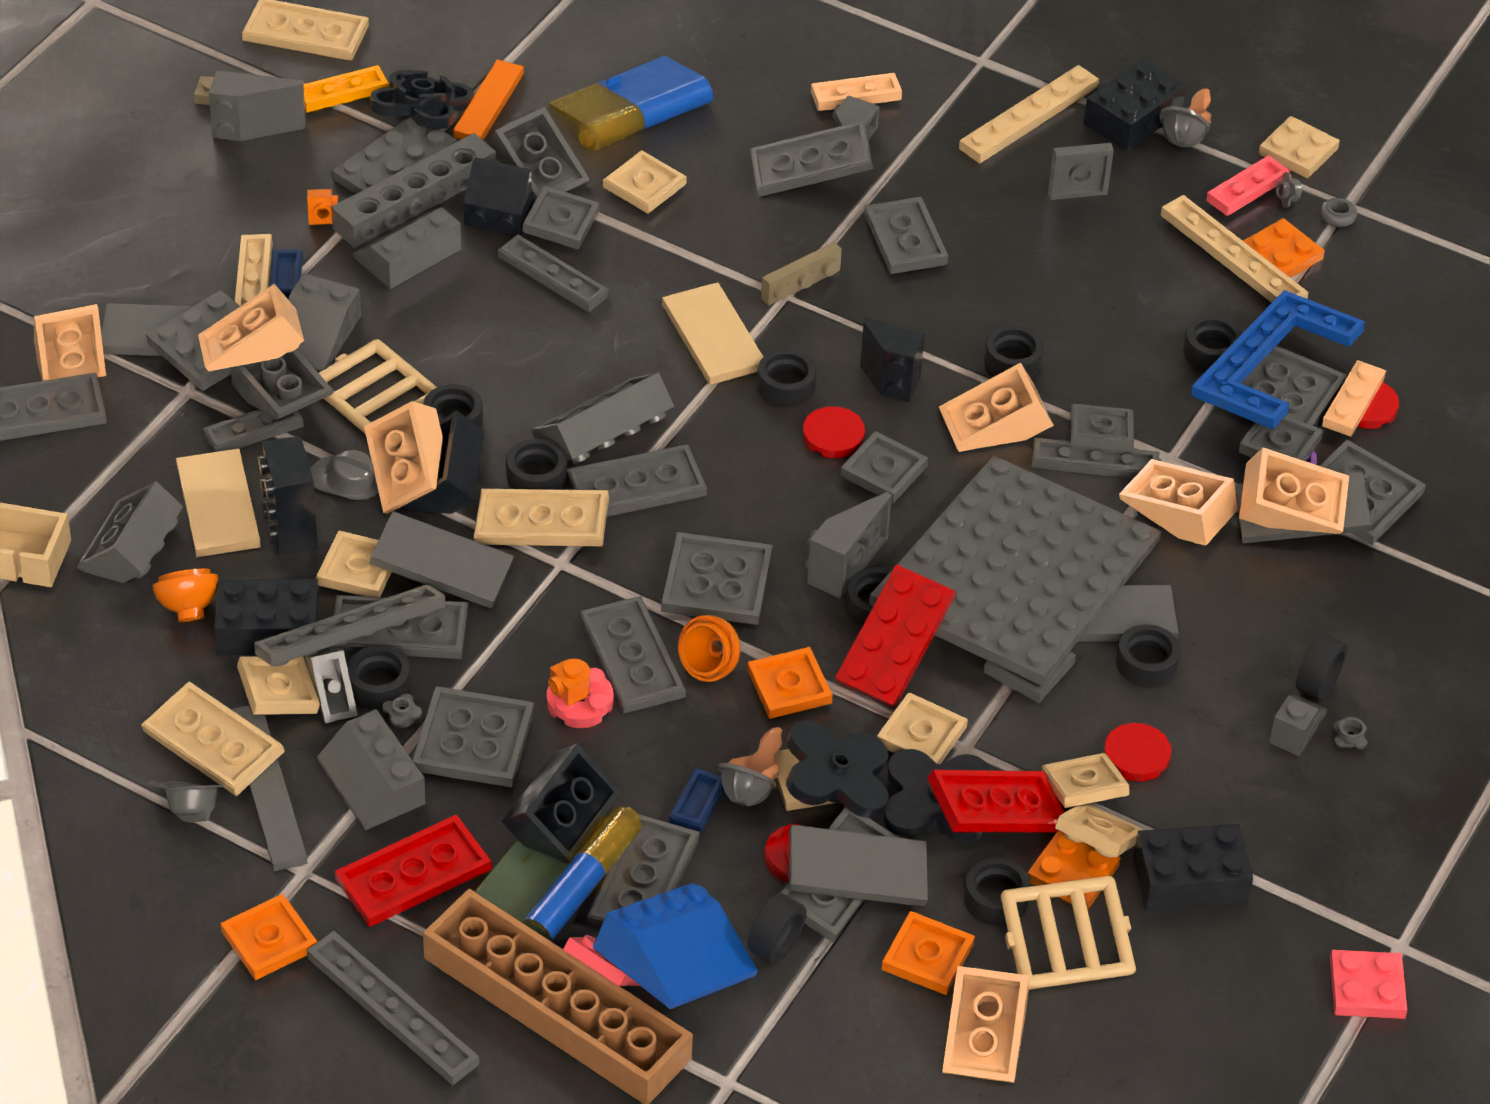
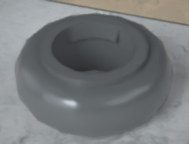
M1343 198L1328 199L1323 203L1320 210L1322 219L1334 227L1349 226L1357 217V210L1354 204Z

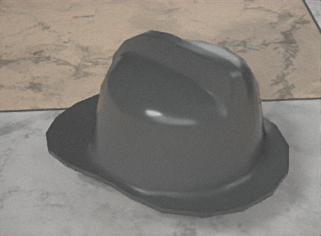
M346 450L339 455L322 458L310 468L314 488L324 493L343 496L353 500L370 499L379 493L372 460L361 451Z
M176 781L148 782L151 786L165 789L171 812L182 821L188 823L207 821L211 812L215 809L218 788L224 787V785L203 786Z

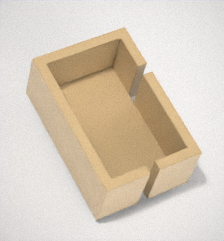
M0 503V579L17 582L18 578L22 577L23 583L52 587L71 542L68 514Z

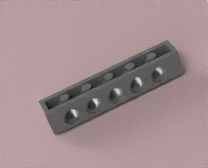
M473 133L332 206L333 230L353 248L370 241L372 238L465 191L474 158L496 162V151L478 135Z

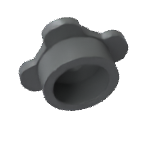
M1289 172L1283 173L1282 181L1277 183L1275 190L1276 196L1281 199L1283 207L1288 208L1291 202H1297L1302 193L1300 181L1291 178Z
M402 694L394 701H386L383 704V711L389 714L391 724L399 728L411 726L416 719L422 716V709L416 707L413 702V696L410 694Z
M1346 717L1335 722L1334 730L1337 731V736L1334 739V743L1338 747L1364 749L1367 746L1368 741L1365 739L1367 726L1360 719Z

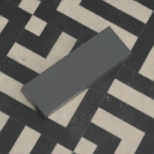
M258 409L203 428V433L213 452L239 449L304 427L303 418L298 410L278 419Z

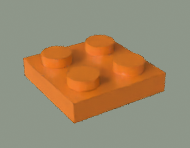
M1284 218L1243 241L1290 278L1323 260L1325 253L1324 249Z
M810 647L747 662V672L769 719L832 704L833 694Z
M1058 830L1027 872L1030 877V883L1035 886L1103 876L1112 877L1120 866L1121 857L1103 856L1095 851V847L1085 842L1071 841L1064 836V832ZM1101 891L1084 893L1087 910ZM1070 895L1059 897L1071 903Z
M284 894L220 923L222 934L255 980L307 956V950L317 943V940Z
M910 911L882 961V970L947 996L956 979L957 966H963L974 945L975 936Z

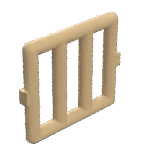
M379 339L371 341L349 355L343 353L335 358L333 365L319 372L322 378L328 382L375 353L386 360L337 391H333L332 395L323 398L363 433H365L364 426L371 423L365 417L415 386L422 390L425 395L414 402L423 404L428 393L437 388ZM394 370H398L406 377L356 408H353L345 401Z
M1103 876L1004 890L1001 893V902L1008 932L1005 935L1007 949H1012L1017 973L1029 976V990L1129 976L1135 973L1136 966L1128 932L1131 930L1129 916L1123 915L1116 881L1113 877ZM1104 892L1119 955V963L1100 965L1084 893ZM1070 895L1086 964L1084 968L1066 970L1050 898ZM1032 900L1037 902L1052 972L1032 975L1016 904Z

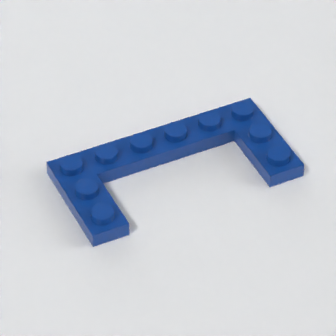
M1284 290L1192 386L1191 396L1274 429L1289 413V403L1241 384V382L1294 326L1350 347L1364 332L1365 321Z

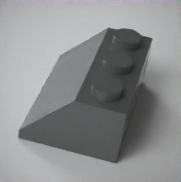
M441 207L416 217L353 252V258L389 289H392L461 250V223Z
M157 481L117 500L78 563L77 568L82 572L125 583L135 577L137 579L142 578L151 568L149 562L152 557L165 545L164 537L177 525V516L183 506Z
M377 710L347 721L317 756L318 763L364 830L426 804L425 778Z

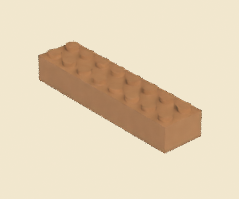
M468 889L423 932L424 959L643 1104H650L692 1059L693 1034L605 978L471 889Z

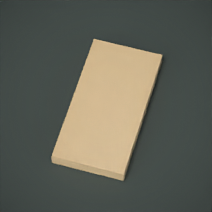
M258 0L242 32V40L352 61L369 26V18L276 0Z
M718 282L662 297L663 308L709 385L758 371V365L763 355Z
M232 449L176 458L196 558L260 548V537L240 450Z
M481 489L474 541L483 545L603 546L609 503L608 490Z
M190 681L141 724L146 734L219 785H224V788L235 796L239 795L285 752L281 743Z

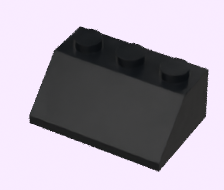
M455 411L439 422L443 438L436 489L402 506L406 511L453 514L460 508L469 506L475 499L484 431L460 412Z
M576 743L553 753L501 822L523 846L568 863L573 859L622 791L583 748Z

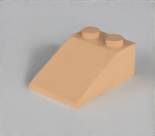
M275 284L198 334L204 365L208 371L276 359L285 353L296 350L300 343L304 341L296 308Z
M97 304L34 316V345L42 381L95 372L97 377L106 376Z
M1021 363L939 406L959 452L1025 441L1054 426L1034 383Z
M411 401L364 426L383 513L388 514L436 489L443 438L436 408Z
M1262 448L1246 463L1239 519L1267 528L1341 534L1344 527L1349 476Z
M1151 459L1119 494L1120 500L1178 539L1207 545L1238 510L1234 479Z
M957 966L942 1073L1009 1083L1015 1082L1030 986L1028 975Z

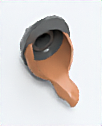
M1209 89L1199 90L1192 97L1191 106L1188 109L1177 106L1161 109L1160 122L1163 124L1164 135L1170 143L1182 148L1195 146L1210 131L1211 114L1206 111L1211 102Z
M776 727L767 731L761 738L759 749L755 754L718 764L717 770L722 774V786L725 794L732 802L743 806L757 805L768 797L772 789L776 788L777 783L775 780L779 776L780 766L775 757L782 746L781 735L783 730Z

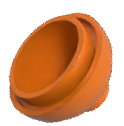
M190 569L158 577V582L153 584L152 587L156 599L162 606L177 613L178 622H188L205 618L203 609L214 599L218 590L219 578L217 574H211L210 569Z
M703 615L693 618L682 629L678 641V653L682 665L691 676L701 681L712 682L726 677L734 670L740 657V641L735 629L729 622L717 616ZM718 641L722 643L721 651L718 647Z

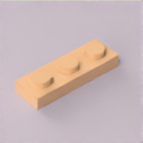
M895 73L811 84V94L818 111L835 109L838 104L841 105L848 95L871 104L902 99V89Z
M1357 360L1324 416L1322 426L1351 437L1381 386L1386 370Z

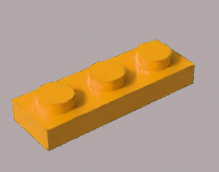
M379 65L304 84L305 110L308 113L366 98L374 90L389 88V83Z

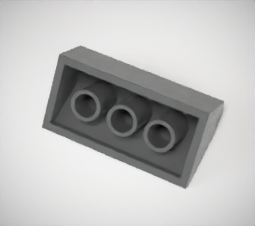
M658 372L631 378L531 431L535 438L549 440L559 445L565 452L566 460H572L573 464L590 457L588 451L596 447L598 450H602L615 444V437L621 434L627 437L640 431L639 425L645 421L651 424L665 418L664 412L674 407V404Z

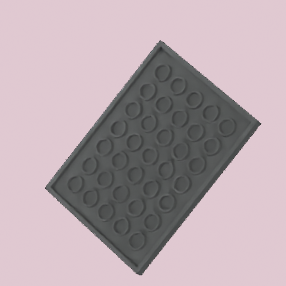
M993 456L900 560L898 565L955 591L956 596L935 636L1042 686L1106 608L1121 586L1127 582L1157 545L1162 531L1006 460ZM892 571L870 594L869 605L874 606Z

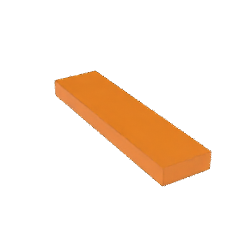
M496 60L453 129V138L461 140L475 133L484 140L524 75V66Z

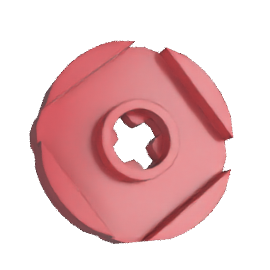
M598 668L590 669V692L584 698V701H578L567 706L560 696L557 697L552 693L549 686L547 688V708L550 715L555 719L557 716L564 720V725L569 727L588 728L602 722V717L607 712L610 714L613 709L614 693L612 685L605 678L604 672Z

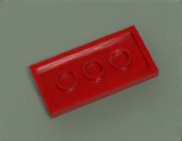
M896 564L835 677L836 681L895 709L956 596L955 591Z
M933 770L927 778L953 832H1058V829H1055L1058 818L1065 813L1044 771Z
M456 814L336 870L335 880L367 925L372 927L492 870L490 858Z

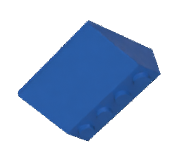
M695 883L608 912L593 945L596 951L669 1009L755 977L758 971L720 903L711 897L705 888Z

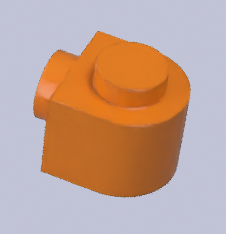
M332 189L307 190L309 225L332 224L331 207L338 204V195H332Z
M567 659L550 667L548 684L552 693L557 697L560 696L567 706L586 698L590 692V667L588 664L580 659Z

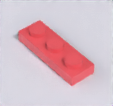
M1268 155L1207 192L1206 201L1226 216H1229L1275 188L1277 183L1282 181L1283 173L1290 172V170Z

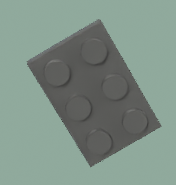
M922 197L865 206L864 216L890 274L948 265V253Z

